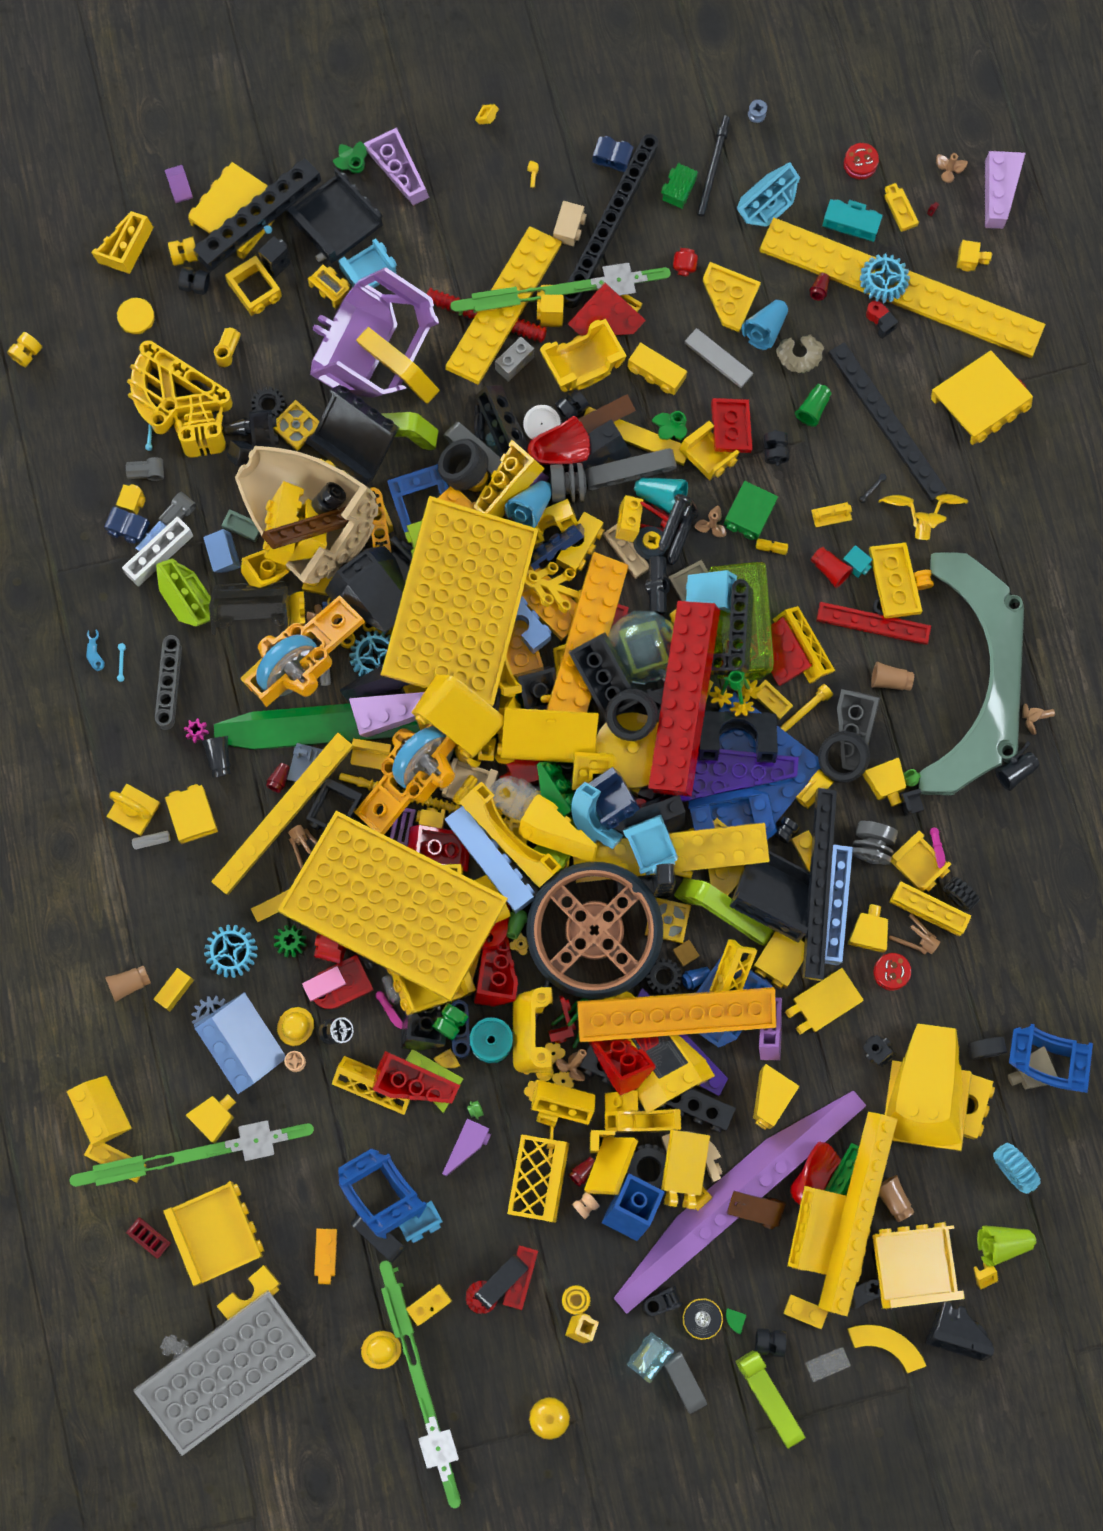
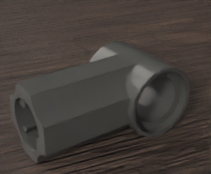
M153 457L148 458L146 461L126 462L127 479L147 478L151 481L164 479L163 459Z
M179 492L173 498L171 506L159 517V521L167 526L177 516L182 519L194 511L196 503L183 492Z

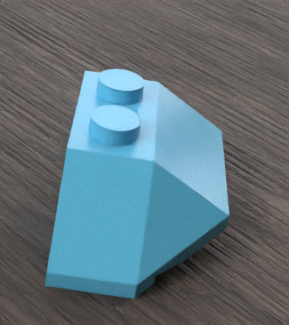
M787 163L767 174L741 197L737 210L747 224L767 227L771 224L773 217H779L793 204L800 177L792 164Z

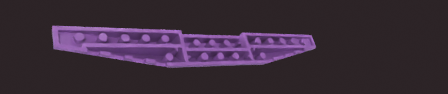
M852 1091L769 1137L707 1190L712 1199L700 1210L686 1208L680 1213L614 1297L625 1313L630 1312L739 1218L727 1214L733 1190L762 1198L808 1158L811 1150L818 1142H826L866 1106L860 1097Z

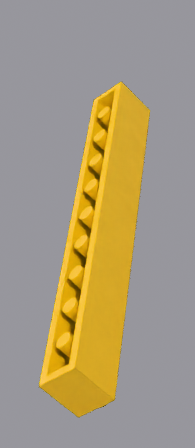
M337 733L211 882L225 894L229 895L354 746Z
M868 1112L818 1305L820 1309L848 1316L898 1119Z

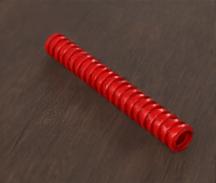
M433 288L427 291V295L432 298L433 304L438 308L440 306L442 309L447 308V311L451 310L450 305L453 301L460 300V297L455 298L454 295L449 296L448 293L445 295L444 292L441 291L439 293V290L434 291ZM473 310L463 311V316H469L470 319L472 317L475 318L477 314ZM518 318L511 331L513 334L516 332L519 336L522 334L523 337L528 336V339L533 338L534 341L539 340V343H542L547 329L546 327L541 328V325L536 326L535 323L530 324L529 321L526 323L525 320H519Z

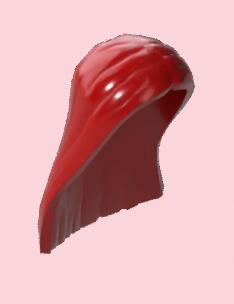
M572 416L564 423L534 437L528 444L527 453L541 465L583 462L590 455L589 435L582 422L577 417Z
M818 1142L808 1155L802 1172L791 1185V1195L799 1205H801L804 1187L825 1190L832 1174L841 1162L838 1154L828 1143Z

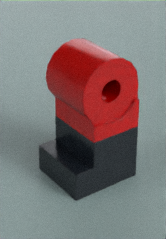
M880 301L869 303L866 317L879 327L877 334L883 339L897 328L898 321Z

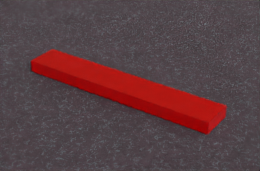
M820 602L816 618L817 622L924 645L928 644L931 625L894 617L884 619V615Z

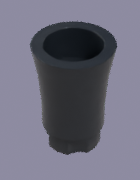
M228 736L202 740L209 768L212 770V777L231 774Z
M1032 752L1021 755L1017 759L1016 764L1009 762L995 769L996 777L1005 789L1012 791L1022 780L1040 765L1039 761Z

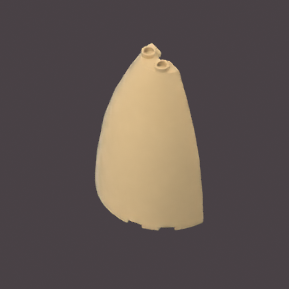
M255 446L248 455L249 462L239 468L235 479L251 519L261 535L266 528V504L268 500H272L283 481L304 489V494L299 499L302 504L307 499L313 500L329 482L338 484L345 491L347 498L337 509L346 507L341 516L349 520L348 524L344 528L327 533L326 549L319 547L312 558L288 561L286 564L303 583H319L320 579L324 577L328 579L333 577L341 566L345 563L347 564L360 553L368 541L375 526L372 524L373 519L378 515V505L375 503L376 495L371 489L349 474L319 458L297 451L274 447Z

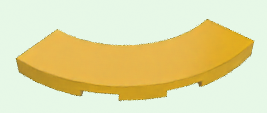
M860 1325L847 1328L854 1348L861 1346L883 1348L891 1352L902 1363L906 1373L926 1367L921 1354L915 1346L904 1336L891 1329L875 1325Z

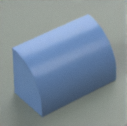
M222 529L203 537L213 572H228L241 567L230 532Z

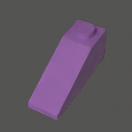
M775 998L776 1028L760 1029V1060H780L782 998Z
M469 1119L466 1120L442 1173L444 1176L447 1177L481 1149L483 1144L487 1145L491 1136L488 1133L489 1128Z

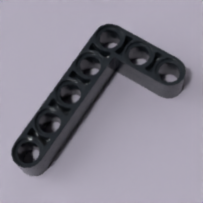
M738 579L732 585L728 653L713 655L710 675H729L732 671L747 673L749 670L753 589L744 579ZM742 587H746L745 592L739 593ZM745 605V609L738 612L739 607ZM740 624H744L743 629L737 630ZM743 642V646L740 649H736L737 644ZM720 661H724L722 667L717 668V664ZM742 661V665L735 668L736 663Z
M658 864L652 877H639L656 898H668L671 896L675 887L674 864ZM613 880L615 898L626 886ZM621 897L618 900H627V898Z

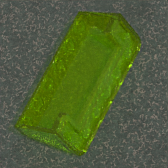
M764 562L713 566L709 569V572L728 570L737 576V580L744 579L753 589L750 667L747 673H745V678L748 680H760L772 672L774 665L766 565ZM742 587L739 593L745 592L746 587ZM745 605L740 606L738 612L743 611ZM720 610L714 654L728 653L729 642L727 643L726 640L729 641L730 613ZM740 624L737 630L743 629L744 624ZM743 642L738 643L736 649H740L743 646ZM720 661L717 664V668L722 667L724 661ZM738 661L735 665V668L740 667L742 665V661ZM717 675V679H724L729 675Z

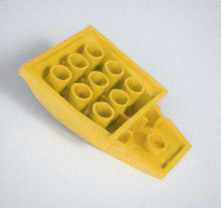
M917 1024L903 1061L892 1060L885 1110L886 1116L898 1119L892 1141L962 1151L972 1072L961 1070L959 1065V1046L956 1029Z

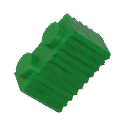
M680 163L677 164L676 169L672 168L668 177L670 181L668 184H664L661 191L663 201L683 209L697 179L698 171Z

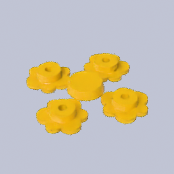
M547 1043L545 1045V1048L551 1053V1062L553 1064L556 1063L557 1059L565 1056V1050L560 1048L559 1043L554 1045ZM560 1071L554 1075L553 1073H536L538 1079L542 1081H548L552 1078L553 1082H555L554 1084L568 1088L574 1086L573 1079L569 1075L570 1072L563 1073ZM538 1080L535 1082L530 1081L528 1087L524 1089V1094L529 1096L530 1101H532L533 1092Z

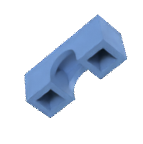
M521 596L515 621L522 620L528 624L529 628L521 635V640L534 654L551 641L550 634L552 632L546 624L542 625L540 623L538 614L534 610L530 611L526 606L528 605L527 601Z

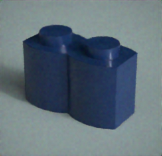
M608 136L599 137L592 162L625 172L630 163L634 147L625 141L616 142Z
M112 507L104 527L110 536L118 538V536L125 537V541L135 544L143 540L150 522L148 519L137 514Z

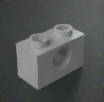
M520 337L495 361V370L509 382L534 358V348Z

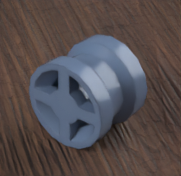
M762 100L751 102L748 117L752 122L760 123L765 119L767 112L766 103Z

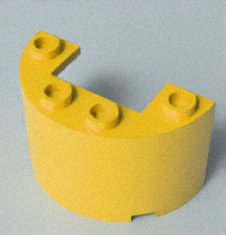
M606 319L592 322L589 326L588 334L584 336L579 335L567 344L561 343L558 345L557 341L549 342L540 348L544 360L559 387L564 392H567V389L571 391L574 388L582 390L601 381L611 374L610 371L614 366L618 368L626 358L624 350Z

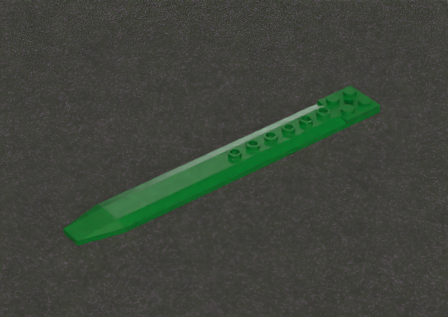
M349 703L249 712L214 724V738L228 736V746L259 750L294 747L297 743L303 745L328 744L337 733L348 742H352L353 738L360 740L393 738L395 733L402 728L415 733L419 732L420 729L417 721H413L367 738L359 735L352 707Z

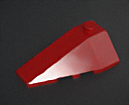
M488 936L484 943H490L492 938ZM508 936L498 948L492 950L482 949L474 999L475 1004L497 1006L516 1000L518 980L515 975Z
M628 1039L589 1041L607 1077L620 1096L637 1089L655 1069V1064L647 1053L641 1048L638 1050L631 1045V1041Z
M385 1051L377 1068L372 1090L390 1098L452 1103L460 1085Z

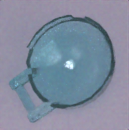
M646 610L634 611L621 617L610 629L608 638L633 683L646 684L647 682L657 681L660 678L665 681L674 626L669 620L658 613Z

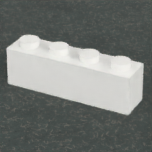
M177 516L122 567L123 571L139 587L156 571L157 563L168 560L193 537L191 529Z

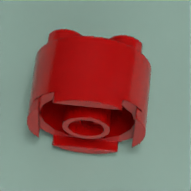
M317 934L314 957L340 963L343 961L347 948L323 935Z

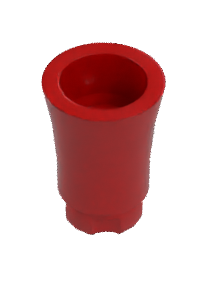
M824 547L819 548L811 558V562L830 580L835 588L841 586L853 571L852 567L842 562Z

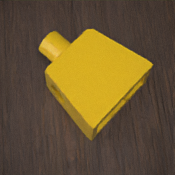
M899 758L865 770L862 775L878 800L888 797L892 807L902 803L899 793L905 790L906 784Z
M871 904L868 914L861 913L858 916L848 940V945L881 953L887 950L888 919L879 917L880 906Z
M228 1094L220 1102L212 1096L190 1111L186 1116L212 1143H215L234 1118L228 1110L236 1102Z

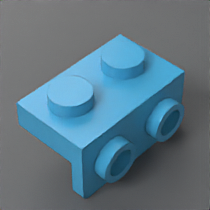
M432 1201L426 1203L427 1207L419 1219L417 1216H414L399 1226L407 1242L411 1240L414 1243L423 1238L422 1233L428 1230L432 1233L441 1228L440 1223L443 1221Z

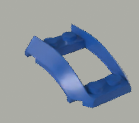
M438 464L387 480L404 533L407 532V525H410L411 522L402 496L437 485L440 495L448 489L447 483L439 475Z
M749 788L689 801V809L695 830L715 828L710 806L749 798L754 823L765 822L767 840L777 832L768 793Z
M721 958L696 993L710 991ZM741 969L735 973L734 980L741 976ZM750 970L743 989L770 988L772 985L766 979L764 980ZM742 1030L698 1034L719 1048L734 1040L736 1041Z
M1031 1024L1030 1027L1023 1029L1021 1027L1014 1029L1009 1064L1033 1079L1047 1085L1087 1093L1093 1043H1089V1045L1079 1044L1076 1040L1057 1037L1035 1028V1024ZM1032 1044L1039 1048L1045 1046L1046 1051L1071 1057L1068 1079L1048 1075L1030 1067Z
M370 1149L338 1168L339 1186L357 1214L378 1237L386 1239L388 1232L414 1216H417L419 1219L427 1207V1204L417 1197V1193L399 1173L389 1154L382 1155L379 1154V1151ZM380 1168L401 1200L373 1216L351 1185Z

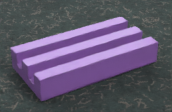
M405 808L403 811L397 842L408 846L409 827L413 826L416 810ZM407 813H411L405 842H401ZM398 818L392 825L390 838L393 840L395 837Z

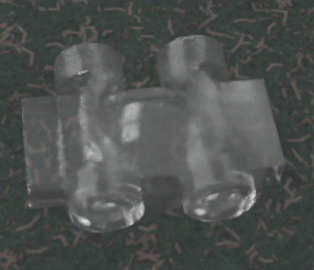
M170 1334L169 1337L165 1336L160 1346L163 1349L162 1354L169 1356L170 1353H173V1359H176L191 1347L187 1346L189 1342L181 1339L180 1342L176 1341L178 1337Z

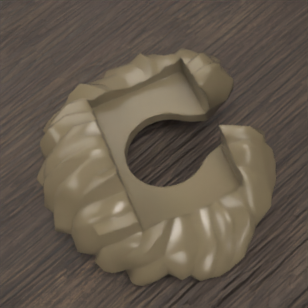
M811 335L801 337L800 344L807 349V353L803 357H797L793 354L794 341L792 338L783 339L776 349V353L782 365L786 366L788 370L797 373L809 372L822 361L824 346L821 342L816 341L815 337Z

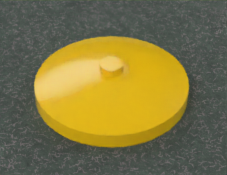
M633 712L616 716L619 724L630 731L640 730L645 726L648 719L647 715ZM658 722L646 737L637 741H627L618 738L611 732L607 723L601 727L596 736L595 753H613V767L622 775L629 789H640L649 786Z

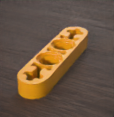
M371 487L369 489L379 495V497H376V504H381V506H378V510L382 513L379 520L373 519L372 522L375 525L371 533L373 547H378L380 544L376 545L375 542L386 540L387 543H383V546L391 552L382 493L379 489ZM382 528L385 531L383 538L378 539L375 537L374 532L376 529Z

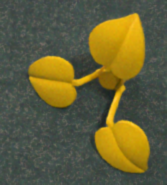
M952 494L936 496L939 502L934 513L930 514L923 512L915 513L914 500L902 495L886 496L880 499L879 503L884 501L893 505L909 506L913 516V526L916 527L915 538L929 540L931 528L934 529L939 523L946 521L945 516L937 514L940 506L944 503H968V500Z

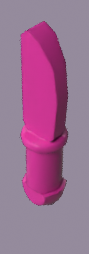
M933 827L930 830V835L933 841L938 868H942L946 862L942 843L940 842L939 830Z
M378 991L376 998L380 1001L384 1011H386L391 1022L396 1027L402 1029L403 1022L395 1009L392 1008L393 1005L389 1003L384 992Z

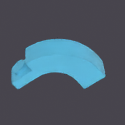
M584 782L576 789L572 799L571 811L577 829L582 830L594 843L600 841L603 845L613 849L621 841L623 835L614 829L607 830L599 822L600 818L596 812V803L601 791Z

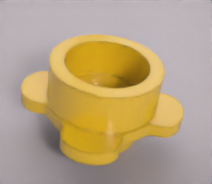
M520 933L518 938L510 943V949L516 950L520 955L527 954V938Z

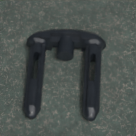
M682 494L674 495L675 503L659 541V550L665 552L670 547L682 518L667 556L669 565H674L678 561L692 523L699 515L694 500Z

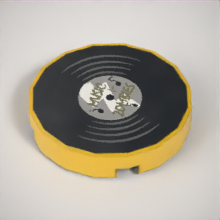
M696 1299L685 1308L683 1325L692 1337L700 1340L709 1339L715 1336L721 1329L723 1323L722 1312L713 1301Z

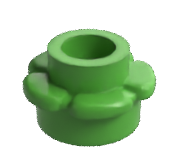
M910 769L903 774L906 786L912 787L919 783L921 776L915 769Z
M478 1100L475 1102L470 1101V1106L467 1107L470 1116L479 1119L480 1116L484 1115Z

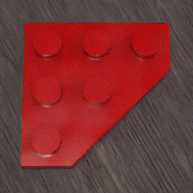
M604 282L568 322V325L579 335L584 336L588 334L589 326L592 322L606 319L615 335L634 334L646 320Z

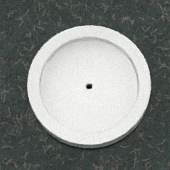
M538 405L531 408L526 413L523 421L524 431L530 439L561 424L558 413L546 405Z

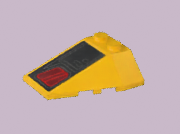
M679 1035L628 1039L631 1041V1045L638 1050L641 1048L655 1064V1069L636 1090L638 1091V1099L647 1114L694 1086H699L715 1077L705 1058Z

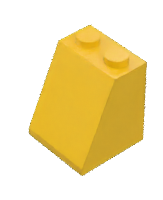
M767 1064L762 1067L759 1073L753 1119L756 1120L755 1124L764 1130L774 1127L799 1088L797 1084Z

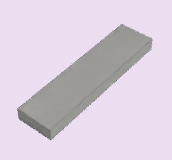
M697 328L685 340L684 344L738 387L742 388L753 376V372Z

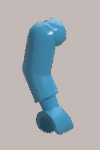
M95 629L97 635L95 638H91L88 630L87 637L89 643L87 644L86 657L92 667L100 671L104 668L105 663L97 653L96 640L99 637V633Z

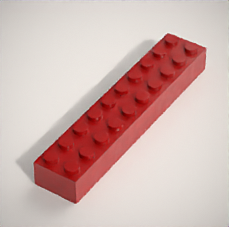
M677 602L648 786L654 793L692 797L720 609L715 603Z

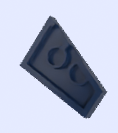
M582 524L571 525L565 532L554 534L548 541L536 544L530 564L533 570L540 567L538 564L543 560L547 559L550 561L553 559L559 549L566 550L584 537Z

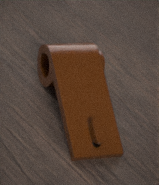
M733 1190L727 1214L763 1223L764 1227L774 1229V1227H779L786 1203L771 1197L765 1199Z

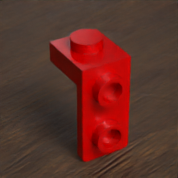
M563 995L559 996L566 1026L548 1031L550 1041H555V1043L565 1042L566 1038L574 1036L573 1030H576L575 1023L570 1027L567 1026L571 1020L568 1011H571L569 1000H565Z

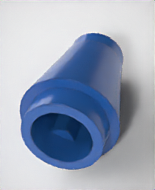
M708 967L685 971L681 977L684 987L687 990L690 988L693 990L705 981L710 974V970Z

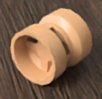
M298 1051L289 1052L284 1060L286 1067L292 1072H300L306 1065L304 1056Z
M587 1192L582 1195L581 1200H576L572 1204L584 1219L589 1216L592 1210L600 1207L596 1200Z

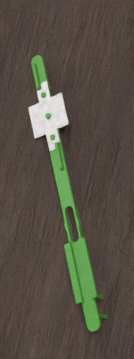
M629 263L604 266L603 272L605 277L528 288L519 291L516 286L472 293V298L453 301L450 307L452 311L458 312L459 315H462L463 311L473 310L474 313H477L478 311L520 305V302L541 299V296L520 299L518 297L520 293L543 290L545 295H566L598 290L604 282L620 296L636 293L635 283L666 279L670 276L671 272L666 267L631 272Z
M268 1121L239 1126L240 1138L165 1155H156L147 1159H143V1155L96 1165L93 1166V1171L72 1175L70 1177V1184L77 1187L96 1182V1186L145 1176V1171L163 1169L164 1167L243 1150L245 1161L274 1155L272 1143L309 1136L313 1133L314 1128L311 1124L307 1123L270 1131ZM168 1156L175 1158L171 1164L148 1169L144 1166L145 1162Z
M383 1261L380 1264V1270L385 1288H382L381 1291L395 1338L400 1337L403 1353L407 1359L428 1436L419 1438L427 1468L438 1466L448 1503L452 1508H457L460 1506L461 1500L453 1476L454 1473L450 1466V1462L458 1460L450 1430L440 1432L420 1364L418 1349L412 1334L414 1330L401 1290L403 1284H397L394 1272L398 1271V1267L392 1268L389 1261ZM405 1335L410 1337L417 1360L416 1365H413L404 1339Z

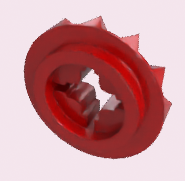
M487 1281L473 1283L466 1292L468 1307L479 1314L490 1312L497 1304L496 1301L487 1310L479 1300L473 1299L475 1293Z

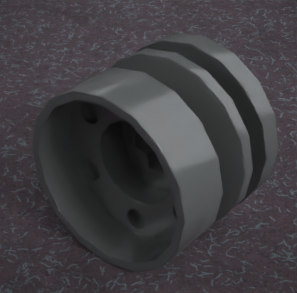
M577 463V472L573 471V464H569L568 472H564L562 464L550 465L552 504L565 500L566 495H570L571 502L575 503V494H578L579 502H584L586 474L582 463Z
M858 822L856 836L863 840H855L853 842L856 848H853L852 856L872 864L889 865L891 857L888 855H892L893 850L886 845H895L898 831L893 827L877 822Z

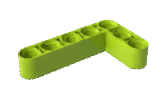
M413 412L381 413L399 427L395 437H408L422 449H436L438 429L419 414Z
M683 878L674 894L677 899L687 904L703 906L762 946H766L774 932L773 929L729 907L732 899L705 881Z
M752 1350L736 1360L737 1366L785 1446L789 1449L805 1439L803 1432L765 1371L766 1365L758 1352Z

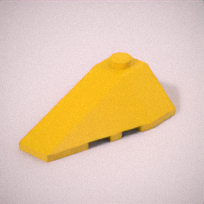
M265 550L242 558V575L250 586L258 588L277 582L291 570L286 565L264 558Z
M537 794L521 819L518 834L534 844L593 862L597 845L582 830H577L570 823L571 819L567 816L564 818L557 811L558 807L553 802Z

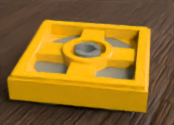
M295 400L276 419L277 427H273V429L292 448L298 451L305 444L307 438L314 434L320 421Z
M655 897L663 920V940L683 944L691 905ZM648 922L646 926L645 936H648Z

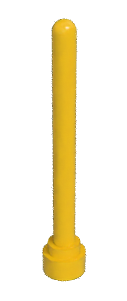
M821 685L818 688V692H816L817 695L780 728L785 732L788 731L819 702L829 700L833 696V692L827 685Z

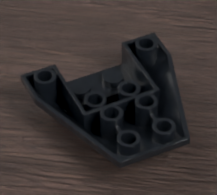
M385 546L365 549L336 571L325 592L332 601L340 595L366 623L386 634L394 627L405 581L396 558Z

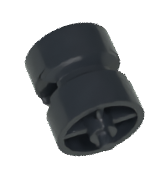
M774 430V432L764 435V447L767 448L765 450L766 463L779 466V464L789 461V449L787 448L788 434L786 432Z
M344 1017L327 1019L319 1027L320 1039L329 1045L346 1043L352 1038L354 1033L352 1023Z

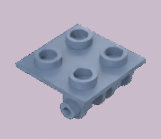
M297 743L294 748V756L287 780L296 782L323 749Z

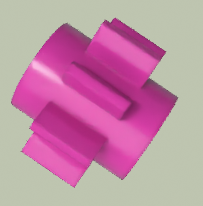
M198 718L196 722L189 720V726L184 727V730L189 732L186 738H193L194 743L200 739L204 740V735L209 734L208 730L204 729L207 724L205 722L200 724ZM199 728L200 731H197L196 734H194L193 731Z

